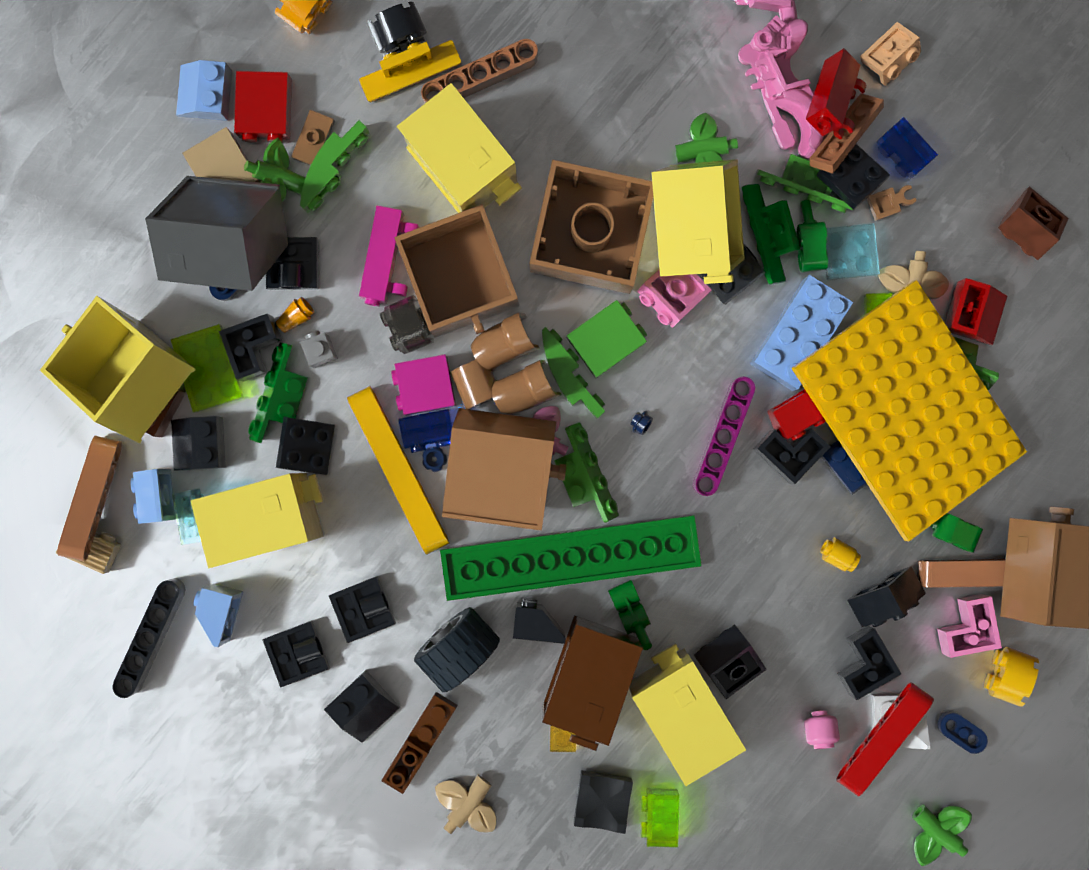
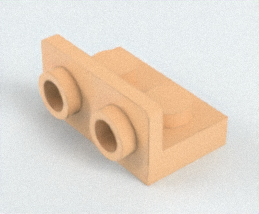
M896 22L860 56L861 62L880 75L881 83L886 86L891 80H895L909 63L917 60L921 53L920 37Z

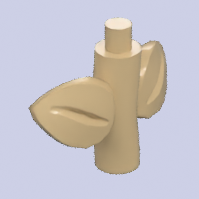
M924 251L915 252V258L910 260L908 269L902 265H890L878 271L880 282L892 293L898 292L914 280L919 282L929 299L941 297L949 287V281L942 273L934 270L927 271L928 262H925L926 252Z
M477 775L468 791L461 782L455 780L444 781L436 785L435 791L439 802L445 808L452 810L447 816L449 821L444 826L448 833L452 834L456 827L461 828L466 821H468L471 828L479 832L494 831L496 826L495 811L492 806L482 802L492 786L486 779Z

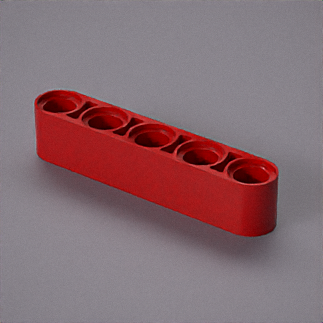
M910 682L840 770L836 781L855 795H862L930 709L934 698Z

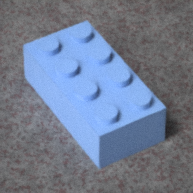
M808 275L798 287L750 364L791 391L798 390L801 382L791 368L831 339L853 302L813 276Z

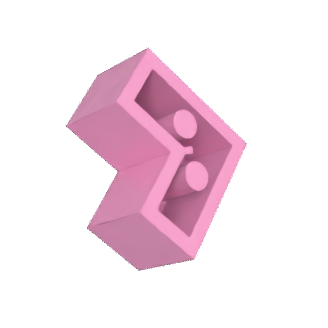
M978 594L957 598L962 624L937 628L941 652L950 658L1002 648L992 596Z

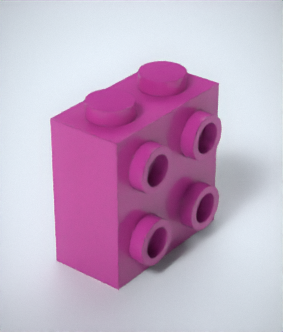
M445 354L394 364L395 370L391 371L394 386L398 385L400 395L396 396L398 410H403L404 415L456 406L448 359Z

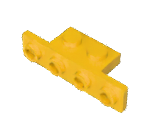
M452 40L430 49L427 41L422 44L421 42H415L409 45L407 50L403 52H392L385 55L383 60L379 61L382 69L361 77L359 81L368 102L371 103L461 65V59Z

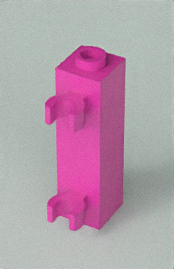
M376 206L359 297L365 300L364 304L380 307V303L387 304L389 293L406 297L408 286L391 282L398 250L394 237L419 227L418 224L403 222L404 213L402 210Z

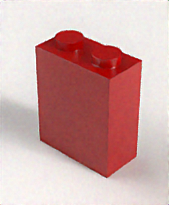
M236 71L234 133L239 138H242V141L254 143L257 142V139H267L271 143L276 138H279L282 142L283 139L290 140L292 79L288 72Z

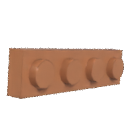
M860 93L847 110L845 118L851 119L855 124L853 133H849L848 130L842 128L845 131L843 138L838 139L834 136L833 131H831L809 158L810 166L834 173L882 111L884 100Z

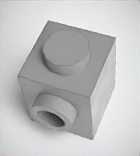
M320 331L312 332L305 336L306 340L300 342L310 367L316 368L338 359L330 337L326 333L320 334Z

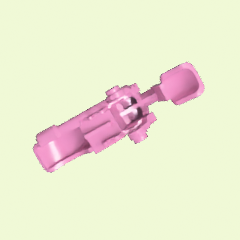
M734 0L737 5H749V8L779 12L780 18L776 15L762 30L753 35L749 44L744 45L739 50L738 59L743 65H751L752 67L745 72V76H756L757 83L752 84L750 87L752 90L761 89L766 109L773 123L772 131L780 149L787 150L794 146L795 141L787 122L782 120L777 108L789 112L797 120L801 130L798 154L805 159H809L823 142L824 136L806 120L814 95V91L809 86L810 80L799 81L793 75L790 67L791 57L797 52L807 35L808 24L806 21L797 18L795 0Z

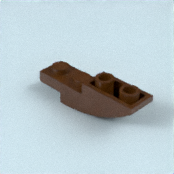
M435 692L382 778V782L404 794L458 706L456 703Z

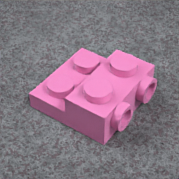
M659 269L637 292L640 294V301L645 306H652L658 312L657 317L659 321L673 328L712 289L707 284H704V281L697 274L660 276Z

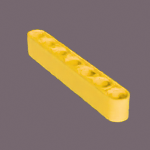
M371 386L347 397L351 409L425 554L428 555L449 544L448 537Z

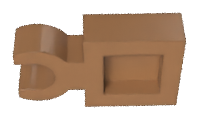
M906 185L902 187L897 194H895L892 187L870 195L867 201L874 220L878 221L901 212L899 205L910 206L917 201L916 198L907 200L904 197V193L912 189V186Z

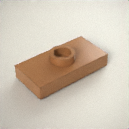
M310 110L291 157L311 166L315 156L328 139L335 120Z

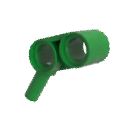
M803 200L800 202L804 222L797 225L798 242L800 247H803V249L798 250L800 272L827 270L825 222L814 220L810 201Z
M948 513L930 526L933 530V537L971 553H974L983 531L982 528Z
M629 580L609 589L608 592L616 610L619 612L618 615L627 635L635 633L643 650L651 649L652 643L645 630L646 626L651 625L642 603L640 604L639 602L640 598L632 581Z

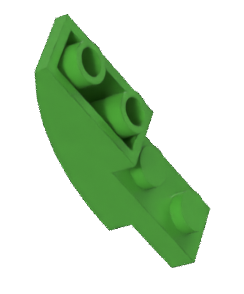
M360 120L342 138L333 132L315 156L305 178L300 206L307 213L319 208L323 203L322 198L327 192H333L340 185L342 175L336 168L344 166L351 158L350 153L356 147L361 148L368 140L367 135L369 131Z
M545 327L542 329L543 347L547 363L556 384L572 406L581 400L597 419L605 412L602 408L605 403L596 393L592 396L587 391L588 383L580 374L574 376L573 372L579 368L577 363L579 357L571 348L566 350L560 344L563 339L554 329L549 331Z

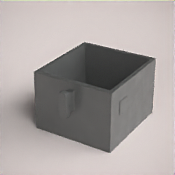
M186 176L145 218L159 281L253 291L288 246L279 184Z

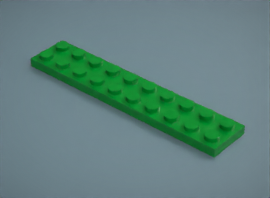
M695 515L440 550L447 601L701 567Z

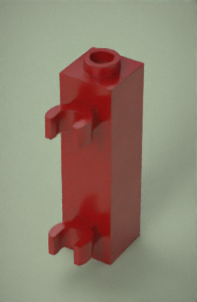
M845 48L824 61L806 116V120L822 136L833 131L834 136L838 139L843 138L845 131L842 128L848 130L849 133H853L855 124L851 119L845 118L850 99L853 100L855 98L856 91L854 89H858L863 94L867 86L862 79L857 78L861 65Z

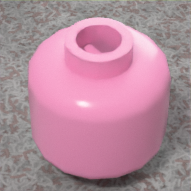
M827 711L811 712L812 717L804 721L807 743L814 745V749L834 748V743L840 740L837 718L828 715Z

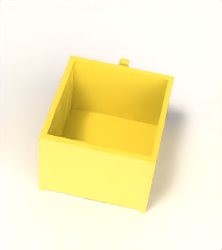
M452 83L396 126L405 138L408 145L406 149L458 213L481 204L486 208L494 200L501 206L522 189L517 182L515 161Z
M738 159L670 165L669 167L651 172L660 276L707 273V276H704V284L733 282V274H729V272L744 260Z
M98 296L94 298L73 327L68 324L64 325L61 331L66 335L40 369L50 381L94 422L138 443L142 441L143 435L190 373L196 370L139 320Z
M289 473L190 500L208 569L324 537L315 503L323 502L316 474L307 476V473Z
M675 643L651 657L653 663L657 665L632 679L629 689L634 702L684 785L688 786L743 753L746 749L685 648L677 652L679 648Z

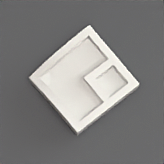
M899 694L872 695L873 728ZM926 714L899 748L930 749Z

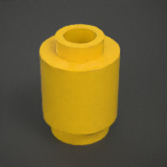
M835 537L831 540L827 539L820 549L822 560L842 571H854L861 559V555L857 553L855 548Z

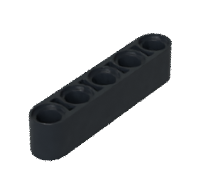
M169 579L157 586L113 681V692L119 698H128L139 692L185 595V585L181 580ZM168 584L174 586L176 590L173 598L166 593ZM157 608H161L165 613L163 621L157 619L155 615ZM146 631L154 636L152 644L147 643L145 640ZM135 655H138L142 658V667H138L135 665ZM124 679L131 681V691L124 688Z

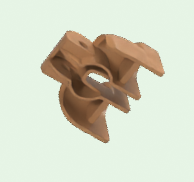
M518 312L507 317L501 323L490 327L478 335L471 344L475 360L450 372L466 409L475 408L493 399L501 413L513 414L529 410L562 395L561 392L553 391L542 367L547 364L545 360H539L526 366L523 370L500 380H496L493 375V371L499 366L540 349L539 345L531 342L521 320L527 317L525 313Z

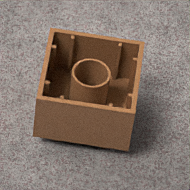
M552 160L529 263L530 272L630 294L636 279L653 201L652 181Z

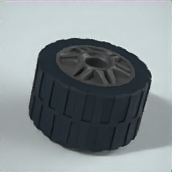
M469 607L441 626L420 648L414 657V662L442 692H448L459 686L486 662L498 647L500 638L478 613Z

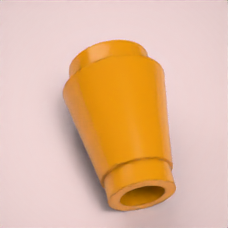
M300 297L298 300L294 299L279 319L275 321L276 325L282 332L286 333L288 330L310 320L314 310L303 297Z

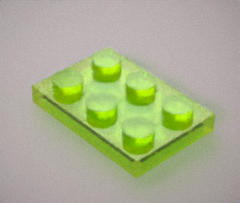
M221 324L170 339L173 350L196 369L184 381L193 413L244 398L240 383L235 378L219 331L223 330Z

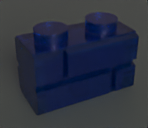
M904 117L877 141L879 152L885 158L890 157L897 164L895 165L897 172L903 177L907 176L909 179L913 178L938 156Z
M450 409L398 419L404 449H410L411 453L425 451V445L436 444V448L450 446L453 426Z

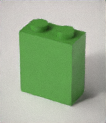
M618 300L614 301L566 336L595 379L647 342L645 339L647 333L639 323L636 325L630 318L632 312L624 302L620 304Z

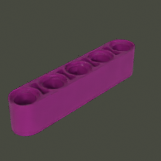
M739 377L729 385L693 480V488L699 495H713L719 487L755 393V384L748 377ZM738 382H744L748 386V392L745 396H741L736 392ZM731 405L739 410V416L735 420L727 416V409ZM722 429L727 430L730 434V440L726 444L719 442L717 437L718 432ZM712 453L718 454L721 458V463L716 468L711 467L708 462L709 456ZM703 477H708L712 482L711 489L706 492L702 491L699 487V482Z

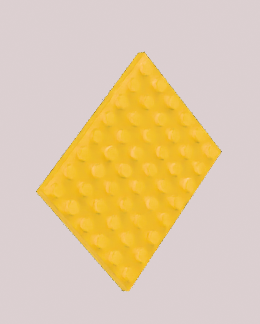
M917 280L910 282L791 368L904 541H911L1027 453L1025 447Z

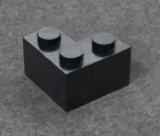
M268 313L219 331L235 378L242 382L267 373L258 349L282 341L274 317Z
M806 429V433L792 445L776 430H770L753 450L789 484H796L831 446L813 429Z
M912 566L891 573L876 585L859 590L847 601L861 627L869 625L878 627L886 623L887 619L893 618L894 621H897L907 616V611L920 604L918 600L926 592Z
M866 626L846 638L859 661L837 674L849 695L855 700H859L901 675L899 668L875 628Z

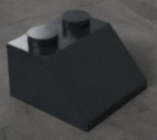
M207 416L171 420L174 471L226 468L223 417Z
M522 598V602H517L513 639L565 644V632L542 604H537L538 600Z
M735 624L729 629L724 630L720 636L701 647L694 654L696 660L725 699H728L767 670L751 644Z
M365 670L324 708V711L342 730L363 743L400 706Z

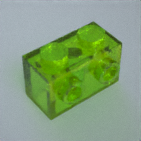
M646 788V796L641 797V812H646L645 822H641L640 827L641 838H645L647 847H678V790Z

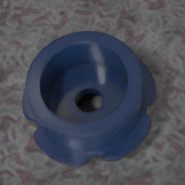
M644 411L642 414L637 412L630 423L633 426V433L638 432L644 435L649 429L653 418L648 415L647 411Z
M428 448L423 452L422 464L427 470L431 469L433 472H438L442 470L443 465H446L447 456L441 448ZM436 457L437 461L433 462L432 458Z

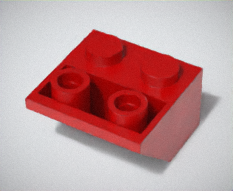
M965 278L958 281L945 321L947 328L953 334L993 345L1007 295L991 285Z
M805 389L767 411L773 429L785 439H798L806 433L804 429L811 425L817 427L826 422Z

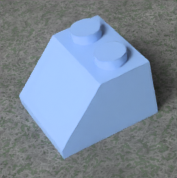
M198 60L181 65L177 117L228 121L232 70L226 62Z
M171 469L133 472L134 478H131V490L135 493L136 497L133 512L135 518L138 519V524L175 520Z
M212 584L203 587L201 591L196 593L194 599V606H197L195 615L213 646L220 647L230 641L243 591Z

